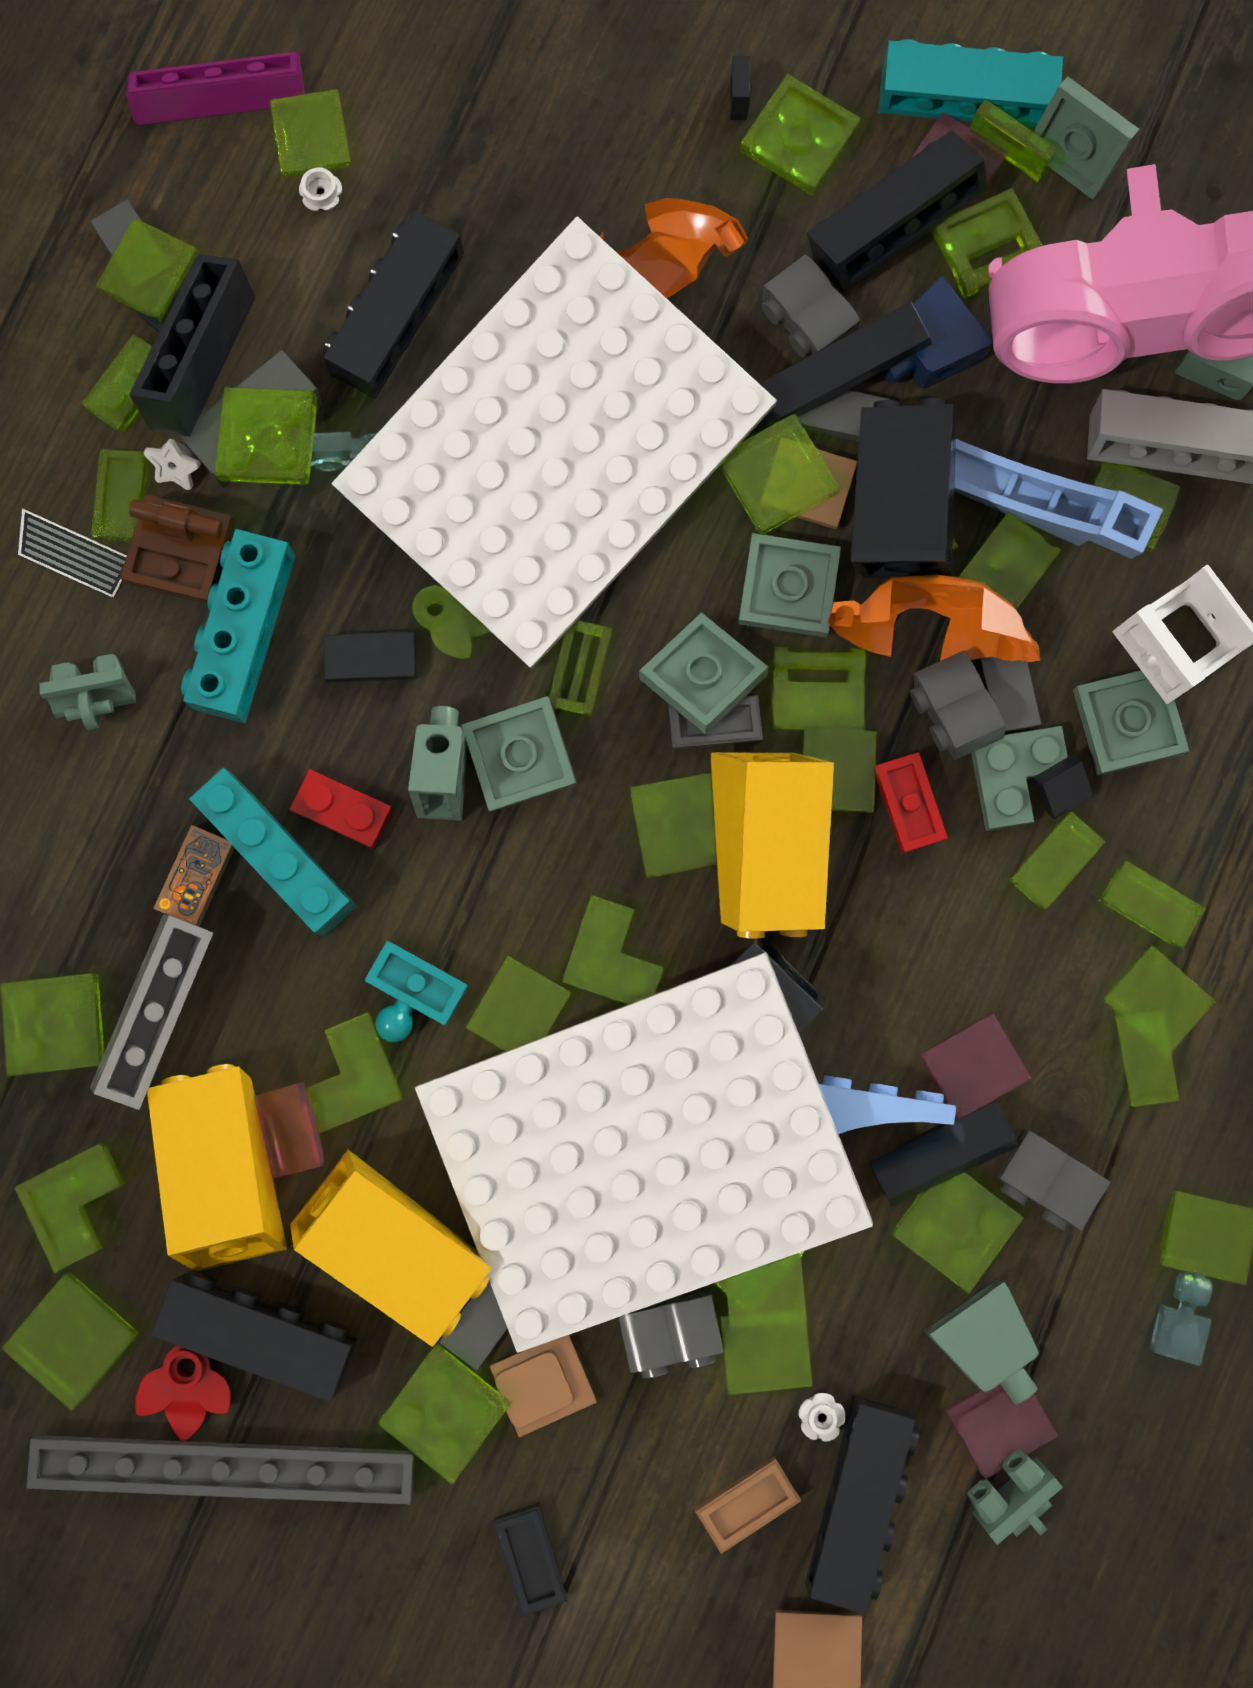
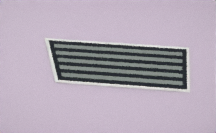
M22 508L18 555L114 598L122 582L120 577L127 555Z

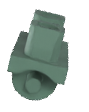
M114 654L96 657L93 661L94 673L81 675L75 664L68 662L51 666L49 681L39 683L40 696L48 701L56 718L66 717L67 721L82 719L85 728L93 730L100 727V715L113 713V707L136 703L135 690L127 679L117 656Z
M1016 1449L1004 1459L1002 1468L1011 1477L1007 1483L999 1490H996L987 1479L980 1480L967 1493L975 1508V1511L972 1512L997 1545L1012 1532L1016 1537L1019 1536L1030 1525L1040 1536L1048 1529L1038 1518L1052 1507L1048 1500L1063 1488L1037 1457L1032 1459L1020 1449Z

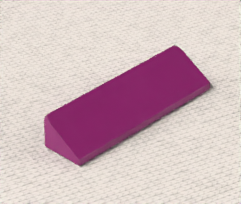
M296 51L130 72L128 74L126 97L133 120L137 125L302 105L305 103V91L301 58L299 52Z

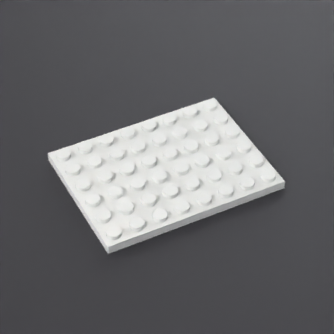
M576 217L331 484L525 664L533 669L776 405L777 400L579 217Z
M767 952L415 1087L479 1256L491 1267V1271L487 1276L490 1278L491 1287L517 1353L873 1226L872 1218Z

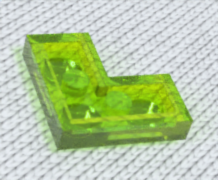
M135 334L130 337L81 403L88 412L121 434L138 413V409L129 393L153 347Z
M591 895L562 983L627 1005L655 995L664 967L621 953L635 909Z
M368 1012L324 1030L341 1074L298 1091L314 1135L321 1134L404 1099L371 1014Z
M100 1143L14 1187L54 1273L103 1249L83 1206L125 1185L105 1143Z

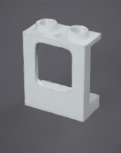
M1209 565L1203 567L1188 580L1151 605L1148 604L1112 631L1166 704H1169L1194 687L1205 677L1253 644V623ZM1181 606L1190 607L1216 641V647L1195 663L1192 662L1161 621Z

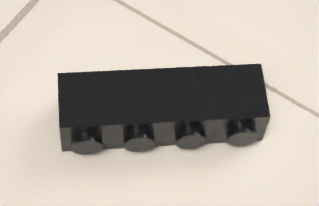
M950 130L938 140L929 143L924 150L903 165L894 168L886 177L865 192L856 195L851 202L830 217L821 220L816 227L807 232L814 262L844 293L986 192L987 182L984 159L959 135Z
M416 210L413 211L406 223L401 222L397 226L391 240L392 247L384 259L379 258L375 262L369 274V284L362 295H356L352 299L346 312L347 319L339 332L334 331L329 336L323 350V358L330 375L375 400L464 256L461 237L458 233Z
M198 254L129 393L149 430L190 437L255 300L254 292L238 259Z
M190 1271L188 1276L183 1274L171 1281L151 1336L329 1402L338 1394L358 1338L347 1335L349 1328L330 1320H322L320 1325L303 1319L304 1311L287 1304L279 1303L277 1308L259 1302L261 1298L259 1294L247 1289L234 1287L233 1291L230 1292L216 1287L217 1280L200 1272Z
M853 1395L805 1581L810 1598L866 1615L870 1599L875 1601L878 1599L883 1581V1571L878 1570L882 1551H890L895 1534V1523L890 1521L894 1504L902 1503L907 1487V1475L902 1474L907 1455H914L919 1439V1427L914 1426L916 1420L908 1410Z

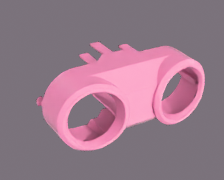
M1155 164L1127 169L1132 216L1123 217L1102 241L1086 244L1079 240L1044 245L1012 258L1003 266L1001 257L995 258L988 265L989 277L992 278L989 285V303L993 348L997 358L1015 373L1032 380L1047 383H1076L1103 376L1121 364L1125 358L1185 349H1188L1197 356L1219 361L1234 360L1253 355V211L1224 215L1214 223L1197 225L1172 209L1161 211Z

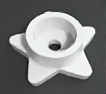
M168 439L161 449L145 448L144 455L156 467V482L174 481L186 490H190L193 487L191 473L197 470L201 463L195 459L188 447L182 443L175 442L173 439Z

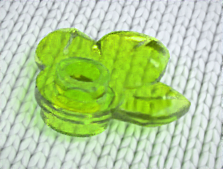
M441 585L423 588L413 600L412 610L416 621L422 627L430 630L435 647L453 658H470L472 652L471 637H480L491 632ZM433 603H439L444 607L442 613L436 616L430 615L427 609Z

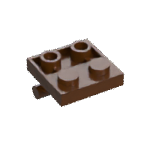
M145 494L143 501L133 499L129 507V516L137 518V523L120 579L125 584L207 604L210 589L214 583L217 584L222 568L220 565L221 553L224 544L230 541L235 523L234 518L228 514Z

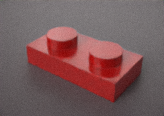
M919 752L876 765L873 768L901 854L948 839Z
M309 769L289 810L369 848L375 849L393 808Z

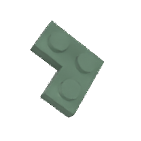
M1062 726L1008 734L1003 739L971 753L986 831L1027 825L1034 822L1026 779L1034 778L1036 775L1068 757Z

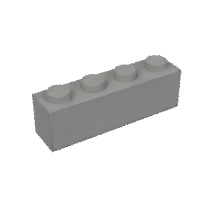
M1102 389L1090 413L1087 459L1253 484V410L1222 407L1213 403L1175 400L1166 396L1155 397L1134 394L1125 390Z
M163 914L91 1083L90 1089L93 1094L138 1110L140 1109L213 932Z

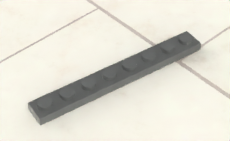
M36 1435L30 1439L26 1489L410 1505L413 1500L415 1451Z

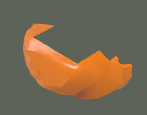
M664 198L645 204L647 222L652 233L632 248L616 252L665 298H669L698 278L703 266L715 249H719L726 258L744 246L748 241V237L736 218L714 206L684 199ZM603 231L602 234L599 236L602 240H603V233H604V231Z
M942 575L891 577L881 583L863 604H859L856 601L834 602L828 618V624L838 635L870 652L891 656L894 623L897 615L909 608L930 609L951 618L940 661L962 651L966 652L970 660L993 656L1006 661H1040L1038 643L1032 639L1031 634L1024 627L1022 618L1014 606L985 583L971 579Z

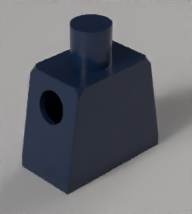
M942 276L913 304L931 338L932 345L881 371V373L891 384L896 383L910 373L921 388H928L985 360L993 345V340Z

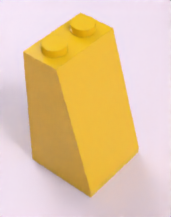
M711 752L721 923L736 930L737 936L752 939L764 938L765 931H780V935L788 937L807 936V930L825 929L834 762L797 753Z
M222 1064L209 1068L207 1074L192 1078L186 1075L171 1076L162 1080V1085L148 1088L147 1095L168 1256L197 1272L287 1250L251 1078L240 1066L235 1067L232 1064Z
M350 1150L345 1152L290 1224L293 1246L296 1252L432 1347L441 1336L446 1338L452 1333L460 1320V1310L470 1297L475 1299L483 1292L490 1279L487 1275L491 1271V1267L479 1256L478 1250Z

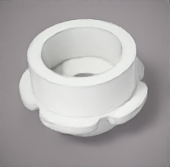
M317 167L308 170L303 175L299 185V193L303 196V204L312 211H319V209L329 211L339 203L338 196L342 193V185L340 180L333 176L329 170ZM317 190H325L323 194H317Z
M817 1393L813 1397L806 1399L799 1409V1418L802 1419L801 1429L812 1440L821 1438L822 1441L827 1442L835 1439L840 1434V1426L845 1423L846 1415L843 1406L840 1403H836L834 1397L827 1393ZM821 1413L826 1415L824 1422L818 1421V1415Z

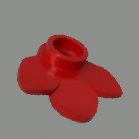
M175 1346L167 1353L163 1366L146 1374L141 1381L136 1395V1414L138 1416H146L165 1410L172 1429L180 1440L185 1441L202 1426L207 1416V1411L216 1414H226L229 1412L231 1389L226 1378L211 1368L210 1357ZM184 1358L191 1359L195 1363L194 1374L189 1375L182 1371L181 1361Z

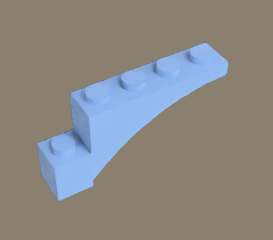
M956 439L955 492L1077 546L1089 540L1132 559L1143 553L1163 511L1162 508L1121 490H1109L1057 476L998 456Z
M825 1075L823 1084H819L838 1134L856 1128L885 1123L929 1122L954 1125L956 1106L943 1104L944 1094L916 1090L915 1099L898 1097V1087L870 1083L869 1092L851 1089L852 1080Z

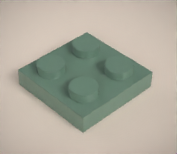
M1067 76L1058 86L1024 149L1093 200L1103 189L1140 129Z
M752 533L738 624L826 638L829 633L830 625L828 624V618L833 605L841 547Z
M700 613L639 670V677L642 682L704 734H707L768 674V666L703 613Z
M1141 670L1079 685L1073 689L1097 776L1189 752L1175 700L1166 704Z
M548 696L462 724L490 812L577 784L551 700Z

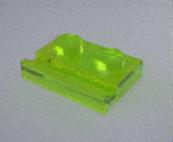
M1008 512L958 578L985 583L1017 609L1061 549L1056 546L1053 548L1044 541L1043 536Z

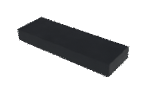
M996 1102L954 1121V1125H945L869 1163L891 1207L1000 1156L1018 1147L1019 1144Z

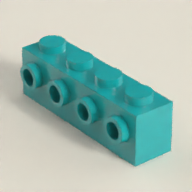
M235 529L232 541H227L224 544L220 558V565L223 567L219 584L214 583L208 595L207 607L210 613L206 627L201 626L196 634L194 650L198 653L193 669H188L185 672L181 685V693L184 695L183 701L193 710L246 724L296 557L288 542Z

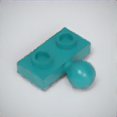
M388 940L364 980L397 999L394 1005L385 1007L379 1012L375 1022L377 1033L388 1042H400L410 1034L413 1026L410 1013L413 1008L447 1026L469 987L464 982Z

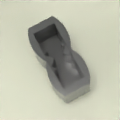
M806 254L763 286V302L761 303L763 312L774 325L780 323L790 332L789 342L794 351L802 358L809 357L859 329L861 320L855 310L832 287L823 271Z
M965 651L914 673L915 688L910 689L911 698L920 714L927 712L935 725L930 727V731L935 744L941 752L948 750L955 761L1004 738L1006 725L994 700L985 689L975 666Z
M1022 1129L1017 1138L1019 1146L1008 1152L994 1175L995 1178L1004 1183L1000 1191L1023 1206L1026 1205L1028 1200L1033 1201L1044 1209L1040 1217L1063 1232L1067 1230L1069 1225L1082 1231L1111 1182L1035 1133Z
M711 1290L671 1298L619 1317L630 1373L641 1372L642 1378L665 1375L670 1372L669 1365L687 1361L689 1368L707 1366L716 1362L715 1355L724 1352Z

